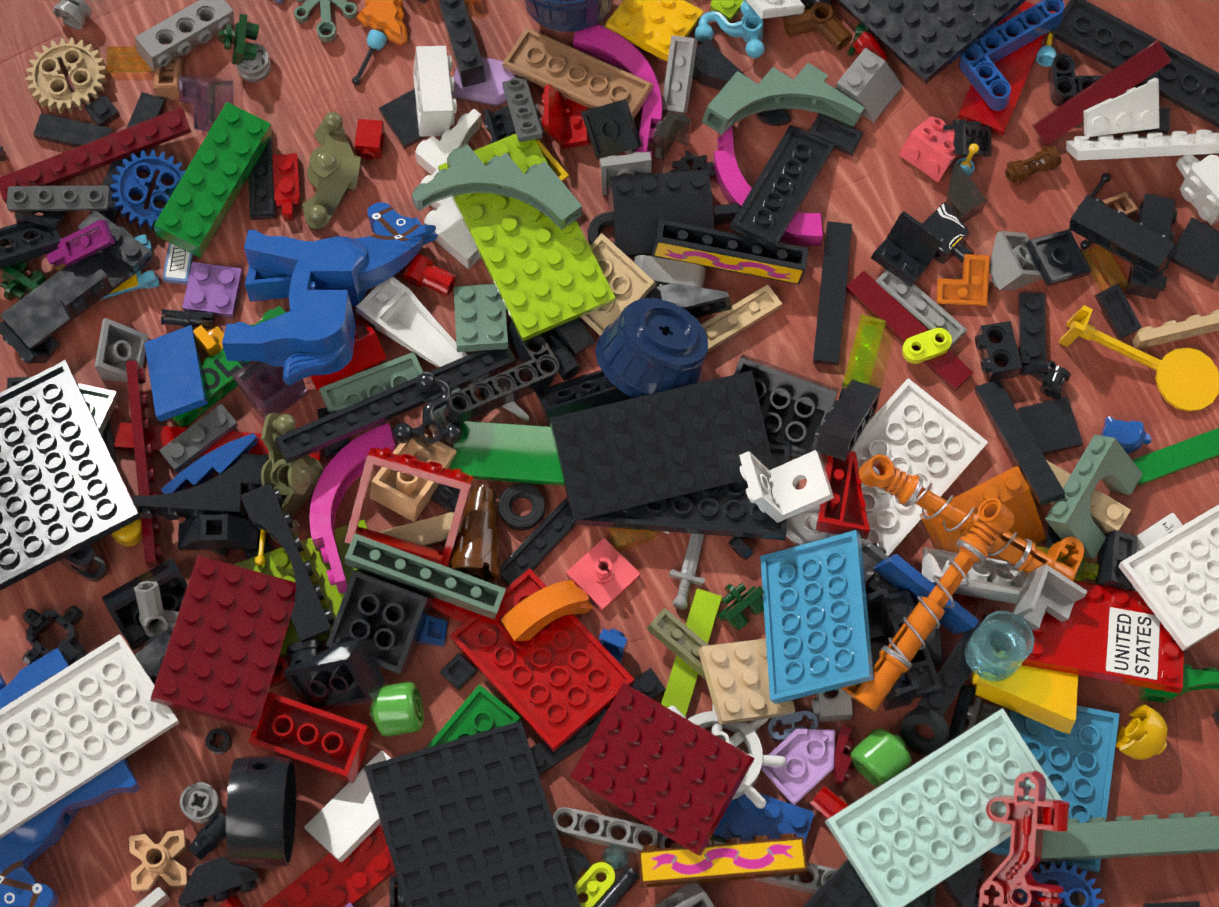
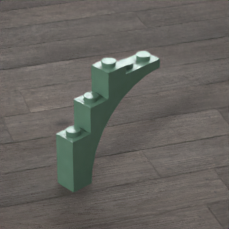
M807 63L794 80L774 67L771 68L759 84L737 71L707 106L701 122L723 135L733 124L747 116L767 110L801 109L834 118L854 128L865 107L825 83L828 75Z
M468 144L451 151L447 157L448 169L440 170L434 176V179L427 184L422 183L418 185L412 193V202L418 211L437 201L456 195L491 193L515 198L533 206L548 216L561 230L582 216V205L545 161L540 165L535 164L531 166L524 175L507 153L500 157H493L485 166Z

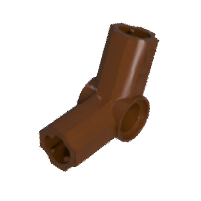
M825 2L814 4L812 9L804 10L803 14L783 16L784 29L789 37L814 31L820 33L836 51L847 46L853 37L849 30L833 15L831 6ZM817 16H822L825 19H818Z

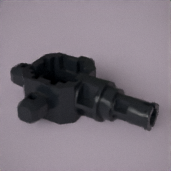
M76 605L69 607L64 612L65 615L63 617L56 610H46L41 615L36 610L29 608L23 613V620L30 626L26 630V639L33 646L31 650L28 649L22 658L27 665L55 650L53 648L49 651L38 641L40 638L38 635L40 633L43 634L50 623L53 625L55 622L68 631L66 634L68 638L66 640L63 639L57 645L68 664L72 665L88 655V649L79 642V633L72 626L74 623L78 624L84 614Z

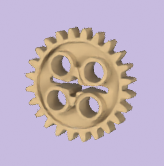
M61 38L59 45H56L52 40L51 48L43 45L44 52L42 54L35 52L37 60H29L32 68H26L28 73L26 81L34 100L39 101L43 108L48 105L51 112L57 107L60 114L64 112L65 108H68L70 114H72L76 106L80 111H83L82 104L90 105L91 98L98 99L97 91L104 92L102 84L107 83L105 75L108 73L103 58H100L99 51H94L91 44L85 47L83 40H80L76 45L74 38H71L69 43H65L64 39ZM59 59H62L76 90L74 93L70 91L58 63ZM75 59L78 60V61L75 62V63H70L72 60H75ZM55 68L52 72H47L49 69ZM83 79H87V80H86L85 82H83V83H78L79 81H81V80H83ZM60 88H64V89H63L62 91H60V92H55L56 90H58V89H60Z

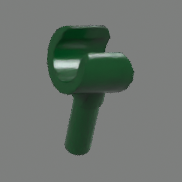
M861 24L856 27L852 44L864 31L869 34V31ZM852 44L847 52L848 56H852L855 51Z

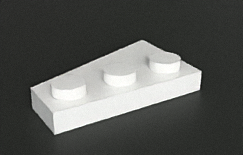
M1153 78L1138 88L1129 89L1125 94L1114 99L1110 98L1084 110V135L1092 137L1159 128V79Z

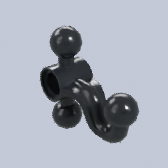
M423 372L419 374L416 379L417 388L422 392H431L434 388H439L441 396L425 405L422 414V424L418 427L412 428L406 423L396 425L393 429L394 439L404 444L413 438L421 447H429L440 439H445L451 444L459 443L464 434L463 429L459 425L449 424L443 429L439 422L433 420V412L447 404L452 394L451 387L445 380L435 377L432 373ZM424 428L432 431V439H428L424 435Z

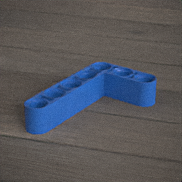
M1042 0L990 30L960 55L959 67L992 110H1004L1009 104L1011 93L1009 83L993 63L1059 26L1062 22L1065 8L1063 0ZM994 94H1002L1003 96L998 97Z

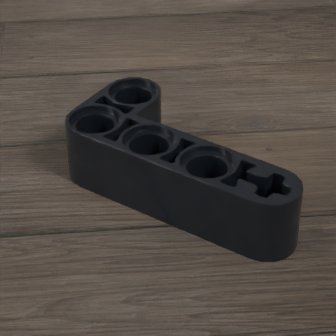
M1059 54L1053 59L1048 73L1051 102L1056 106H1060L1103 76H1076L1075 63L1072 57L1067 54ZM1145 79L1134 87L1138 88L1148 83V80ZM1059 90H1065L1067 93H1062Z

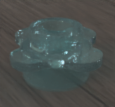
M610 845L609 848L604 849L601 857L605 860V863L609 864L613 869H626L629 854L623 848L617 845Z

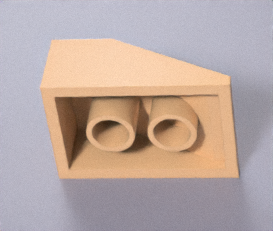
M424 433L428 439H432L431 436ZM412 438L408 443H400L393 453L397 455L410 454L415 456L418 461L425 463L428 461L437 462L443 466L442 468L448 469L457 451L440 441L429 447H421ZM382 467L371 481L370 498L415 522L429 503L439 483Z

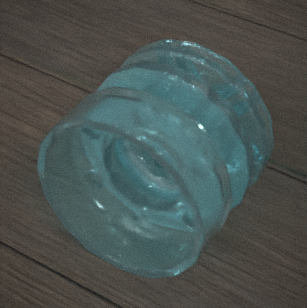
M1009 611L991 613L987 615L968 639L965 647L966 661L972 671L981 678L990 681H1003L1011 677L1033 651V631L1028 623L1017 614Z

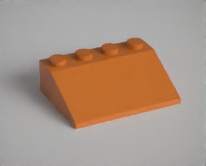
M1018 465L954 497L951 501L953 505L967 513L973 507L975 508L974 512L977 513L983 501L988 498H997L1015 517L1014 524L1008 532L1012 534L1017 532V537L1022 540L1029 538L1035 544L1047 539L1030 488ZM929 511L924 512L926 517L934 515ZM923 514L919 515L936 549L960 552L959 547L956 545V542L962 536L960 535V529L946 531L941 518L935 516L931 519H925ZM945 521L947 529H952L955 527ZM997 555L988 557L991 559H997L1002 561L1004 560Z

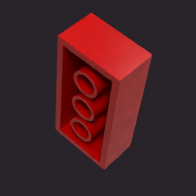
M268 692L257 730H252L248 743L256 750L273 756L293 759V762L354 783L373 732L367 725Z

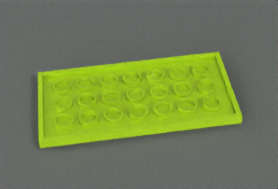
M516 134L473 151L485 166L493 157H500L507 153L524 175L531 166L535 164L540 165L544 161L547 163L536 139L519 142ZM447 162L439 165L438 170H447ZM470 193L452 196L522 341L615 302L616 298L576 220L561 230L548 216L533 206L515 198L491 193Z

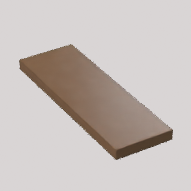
M526 27L502 63L504 70L526 78V80L544 88L545 85L551 84L561 96L590 109L626 98L633 119L654 89L653 84L528 27Z

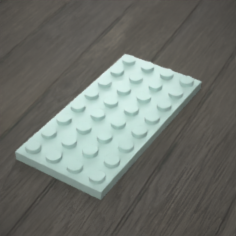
M1002 708L826 820L825 823L878 907H903L1011 836L1012 824L992 821L988 818L985 808L988 801L1001 795L1014 796V784L1019 775L1028 771L1040 772L1046 779L1045 798L1062 799ZM1030 780L1026 781V785L1031 786V789L1035 788L1034 783H1031ZM998 802L996 806L997 811L1004 816L1007 811L1006 806L1002 802Z

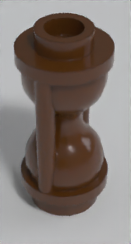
M1046 146L1029 159L1008 162L1007 169H1005L1006 178L1010 183L1013 182L1018 186L1034 173L1055 170L1062 162L1060 153L1055 146Z

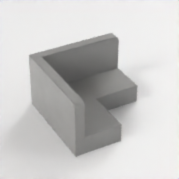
M1045 564L1027 574L1012 617L1032 630L1040 627L1045 612L1064 622L1069 619L1074 602L1084 598L1087 590Z

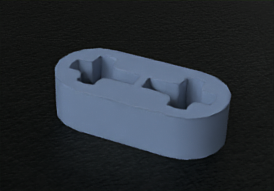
M800 711L774 717L768 724L767 733L772 740L782 742L796 729H805L804 726L795 727L794 725L801 723L803 717H806L807 721H812L813 724L810 725L809 729L815 730L818 727V719L810 711ZM777 722H780L781 726L790 725L791 727L785 729L783 735H779L778 731L773 732L772 730Z

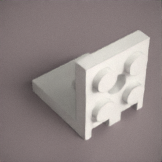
M816 450L772 470L766 468L749 451L739 455L742 463L740 472L748 483L749 488L746 489V493L750 502L756 503L763 513L766 512L777 523L834 498L821 454ZM801 479H807L806 486L803 489L797 490V483Z

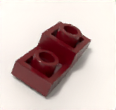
M844 725L841 726L834 749L833 779L835 786L839 788L843 780L849 781L854 767L850 766L852 758L842 754L843 752L848 754L854 738L849 737L852 729Z

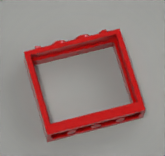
M372 447L367 454L345 542L351 544L355 533L448 567L474 477L461 472V469L449 470L442 468L443 466L437 462L428 461L425 463L418 461L415 456L410 454L397 455L391 453V450L388 448L383 450ZM374 465L461 489L444 551L358 526Z

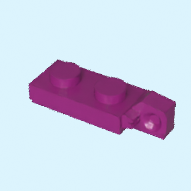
M99 220L59 240V249L47 254L46 257L50 265L59 266L64 264L69 266L115 244L107 221Z

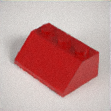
M364 317L355 320L354 352L348 365L331 374L309 376L317 392L321 387L355 375L366 368L376 367L382 360L387 359L376 332Z

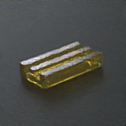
M107 47V72H155L142 57H112V55H139L136 47Z
M1095 246L1089 251L1082 252L1091 269V275L1101 292L1108 289V286L1091 256H1094L1111 287L1116 285L1117 281L1122 290L1127 288L1128 282L1109 251L1100 246Z

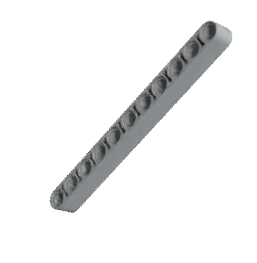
M569 807L558 809L553 816L557 833L561 836L638 853V851L643 850V846L637 841L638 837L642 834L650 835L653 840L650 845H659V849H664V844L672 840L651 826ZM569 816L573 823L570 827L563 828L558 824L559 818ZM589 822H595L599 825L600 829L597 833L589 834L584 829L585 825ZM615 828L623 829L626 832L625 838L615 840L611 836L612 830ZM714 841V844H724L721 842ZM807 863V872L813 877V881L808 884L801 882L798 875L750 880L814 894L837 869Z

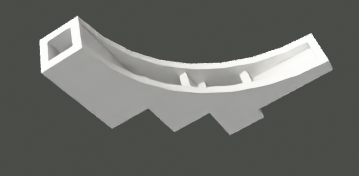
M474 108L468 114H463L452 130L445 131L440 141L432 135L427 141L423 140L417 146L415 151L416 161L431 174L427 175L421 184H427L434 179V176L439 172L438 166L447 162L450 152L455 148H462L468 144L482 126L481 114ZM452 197L431 204L435 210L427 214L424 225H435L436 230L432 232L438 236L435 241L466 268L470 269L481 256Z

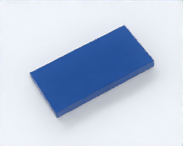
M192 325L144 342L155 414L159 422L208 404L197 339L193 333L194 328Z
M897 554L878 562L873 568L875 572L900 592L909 590L912 601L915 604L919 602L918 596L927 598L936 586ZM949 599L946 605L951 606L952 601ZM955 600L954 607H943L945 613L939 620V623L954 635L973 629L979 622L976 617Z

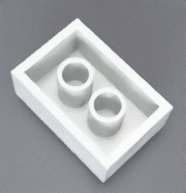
M416 46L413 80L419 136H442L445 131L450 130V126H454V113L457 111L456 98H452L454 78L450 77L449 70H452L451 55H447L446 46Z

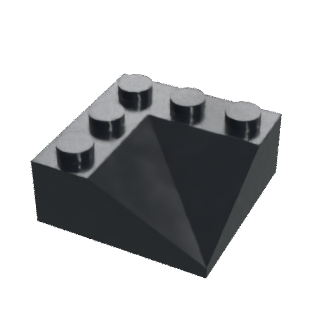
M353 570L326 646L333 647L339 643L361 639L376 665L399 674L406 673L434 597L361 570Z

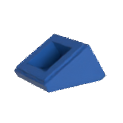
M427 615L417 643L443 647L445 645L448 620Z

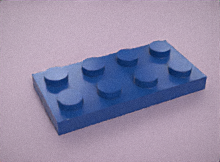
M743 794L731 801L712 835L723 840L742 838V842L753 841V837L769 836V840L780 839L782 834L796 833L797 837H804L805 843L815 812L763 794L760 795L766 800V806L760 809Z

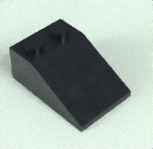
M361 639L339 643L287 668L283 672L303 704L323 711L374 701L386 682Z

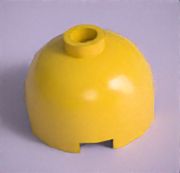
M1147 705L1139 706L1129 714L1133 718L1129 721L1126 728L1122 725L1119 727L1115 746L1119 748L1120 752L1133 759L1145 760L1164 751L1167 746L1168 727L1163 717L1156 710Z

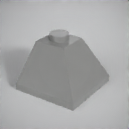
M999 231L996 234L989 270L992 274V281L999 290L1013 291L1043 279L1025 245L1030 240L1027 233Z

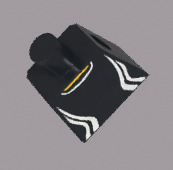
M945 202L922 223L944 240L935 254L934 260L944 264L954 256L963 263L964 254H973L964 245L970 234L969 230Z

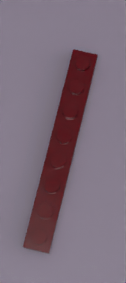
M180 107L1 176L0 193L2 199L7 204L8 187L53 186L129 157L131 154L139 153L191 133L192 131L185 112Z
M136 360L126 361L138 494L157 495L152 490V483L156 482L154 467H150L149 459L153 457V446L147 439V433L151 432L149 417H145V408L149 407L147 393H143L142 383H146L145 369L141 368ZM155 516L149 519L141 518L145 563L149 568L160 565L159 559L163 558L162 544L157 541V533H161L159 517L155 518Z

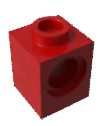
M358 119L355 138L357 156L366 160L382 157L385 134L383 121Z

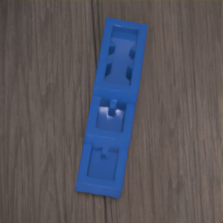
M252 433L213 450L181 471L161 491L164 494L182 491L190 482L194 486L203 484L215 471L222 474L240 460L241 454H247L260 439Z

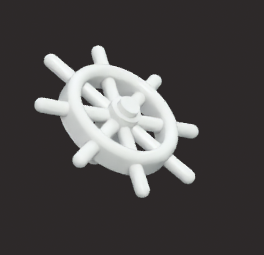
M712 705V711L699 713L689 718L688 720L702 728L712 727V734L735 747L743 741L745 742L750 753L749 755L754 757L755 760L733 799L745 794L756 807L764 808L766 800L752 787L758 778L761 766L783 767L786 764V759L783 756L763 755L762 746L755 731L766 723L768 718L753 720L749 723L738 722L719 725L714 705ZM675 706L668 707L672 711L686 718ZM722 728L728 729L735 734L729 738L725 732H722Z

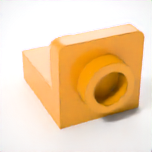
M200 325L193 330L198 344L209 357L215 356L222 351L224 333L219 327L216 326L207 332Z

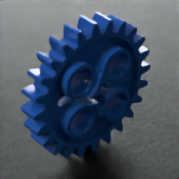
M154 150L151 151L150 156H146L145 152L141 151V158L131 154V162L123 159L124 168L117 166L116 172L118 175H112V181L115 184L110 185V191L115 193L111 195V200L118 201L115 204V210L123 209L121 217L124 218L129 215V224H132L135 220L139 221L138 226L140 229L144 223H147L149 230H152L153 224H155L164 209L155 207L154 203L162 201L167 204L186 171H180L182 168L181 162L173 164L174 156H171L168 160L164 159L165 152H162L159 157L155 156ZM155 171H159L160 173L156 180L155 190H153L148 209H144L143 207L147 200L148 190H150L152 185ZM146 172L149 174V177L142 179L137 176V173ZM170 179L174 184L165 186L161 181ZM139 194L142 199L140 201H133L129 196Z
M1052 861L1050 870H1047L1041 864L1039 874L1034 870L1032 872V877L1036 882L1044 884L1054 882L1057 886L1064 888L1063 893H1059V897L1064 902L1063 907H1076L1071 904L1069 899L1073 893H1080L1085 898V904L1080 907H1098L1105 903L1103 899H1096V896L1102 890L1101 888L1092 889L1091 886L1094 884L1095 879L1086 881L1084 878L1087 871L1085 870L1081 874H1077V865H1074L1071 870H1067L1066 862L1063 861L1060 869H1057L1054 861ZM1019 889L1018 893L1022 895V898L1019 899L1027 902L1028 894L1025 890Z

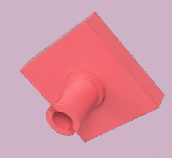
M603 538L566 572V576L573 580L577 587L583 589L589 599L603 612L640 577V573Z

